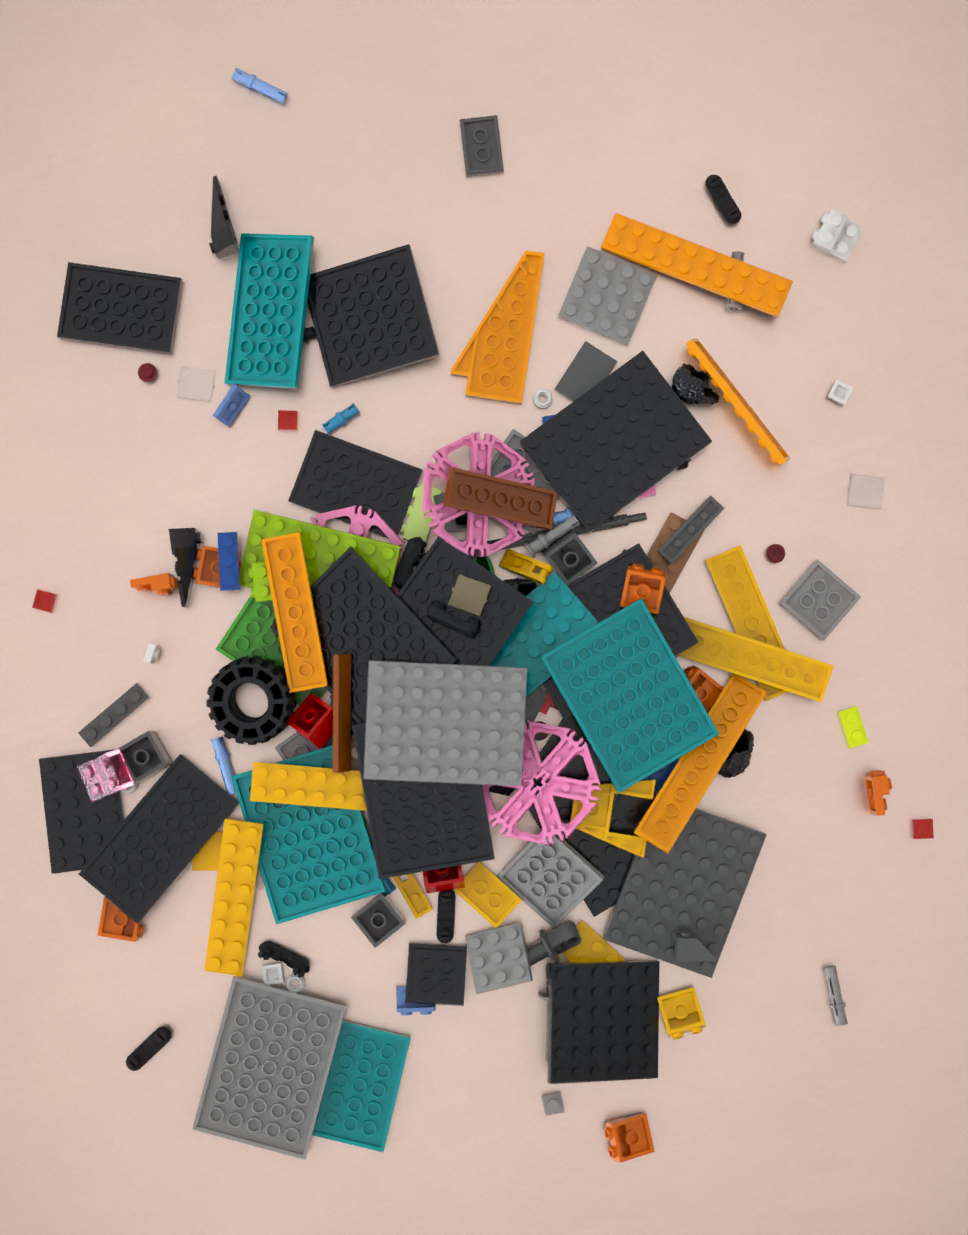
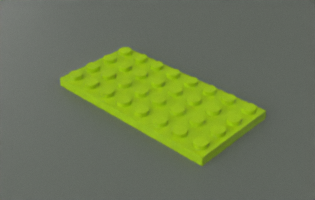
M254 509L239 573L240 585L250 588L254 587L253 579L249 577V568L252 567V563L265 562L261 539L301 532L310 586L349 547H353L392 589L393 578L402 546Z

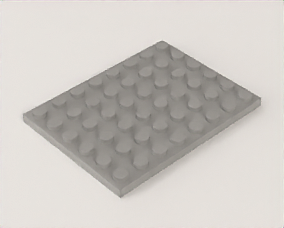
M369 660L364 779L521 786L527 668Z
M234 976L192 1129L305 1160L347 1006Z

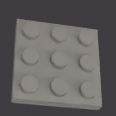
M817 559L781 600L780 604L824 641L861 596Z
M522 923L465 936L476 994L533 981Z

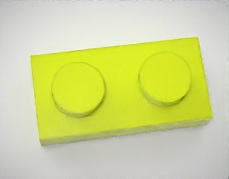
M854 706L838 711L848 747L851 749L869 743L858 707Z

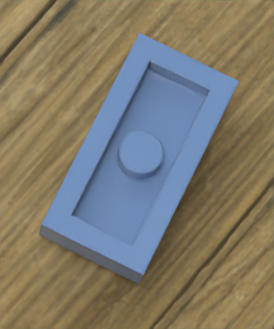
M233 384L212 416L230 427L250 395Z

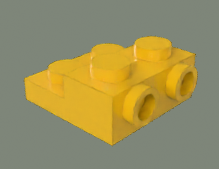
M694 987L657 997L668 1038L672 1037L673 1040L683 1038L684 1033L687 1032L692 1034L703 1032L702 1028H705L706 1024Z

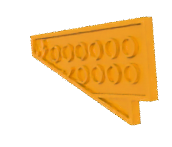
M527 250L524 252L452 367L451 374L468 377L465 396L522 404L545 253Z

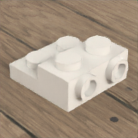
M831 208L829 213L825 211L820 220L823 223L821 228H816L811 237L814 239L812 246L845 263L864 228L849 221L847 216Z

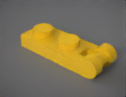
M510 549L506 550L499 563L501 568L543 585L547 580V574L553 569L547 563ZM537 569H541L540 573L536 574Z
M413 873L406 874L408 879L403 882L400 879L401 876L392 877L416 919L433 910Z

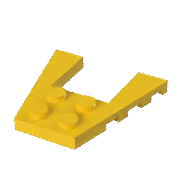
M656 780L639 781L620 793L617 792L613 783L593 785L601 788V791L595 790L592 792V796L599 798V801H589L597 803V805L576 829L644 858L646 840L637 836L609 832L614 793L653 799ZM573 800L570 822L582 810V802Z

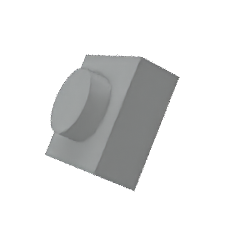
M561 1092L542 1095L545 1116L564 1112Z

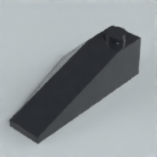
M216 175L213 176L212 242L209 244L212 254L216 253L218 258H223L239 253V246L222 188Z
M196 528L169 529L172 555L177 557L174 566L177 576H180L178 589L181 606L188 608L194 582V569L198 561L196 560L198 549H200L199 544L202 543V535Z

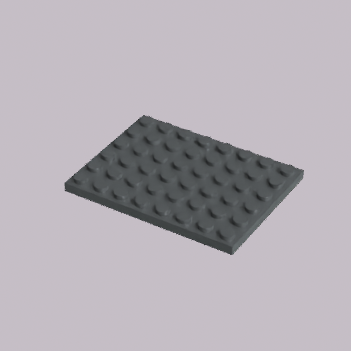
M696 808L668 854L646 841L644 858L634 855L603 939L712 978L767 834ZM691 931L714 954L716 962L676 961L674 957L675 933Z

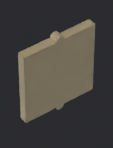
M459 574L455 587L452 588L453 592L448 605L481 616L484 605L488 602L487 597L491 585Z

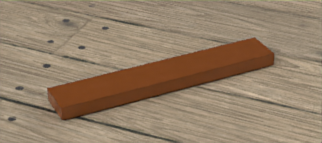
M351 654L333 655V772L340 773L350 771Z

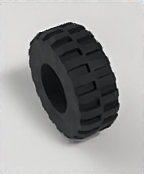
M261 656L241 657L222 667L211 680L212 685L208 687L207 691L209 699L206 700L207 707H210L211 710L209 717L216 722V729L218 731L222 730L225 733L224 736L229 740L234 738L236 743L243 744L246 742L248 745H256L260 742L265 743L276 737L288 726L287 720L294 713L293 711L297 704V700L294 699L296 692L289 693L290 689L287 677L283 672L284 668L273 664V660L268 658L264 660ZM242 684H256L265 692L268 699V708L262 716L257 718L250 717L239 709L236 703V692Z

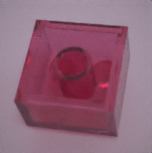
M120 749L105 753L77 766L91 802L103 799L134 785Z

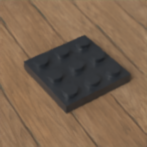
M409 943L405 1003L464 1006L467 947Z

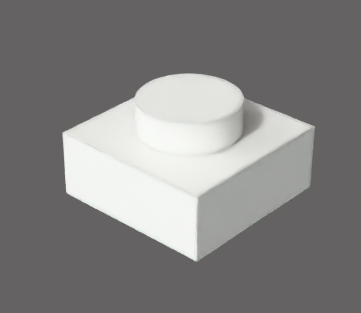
M836 379L827 398L844 406L853 387Z
M149 642L143 661L148 663H154V660L157 661L160 655L159 645Z
M282 963L262 965L264 984L284 983Z

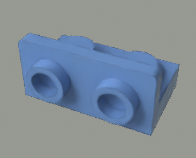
M396 986V1011L401 1012V1015H412V1012L428 1015L436 1010L435 1004L405 1003L406 986Z

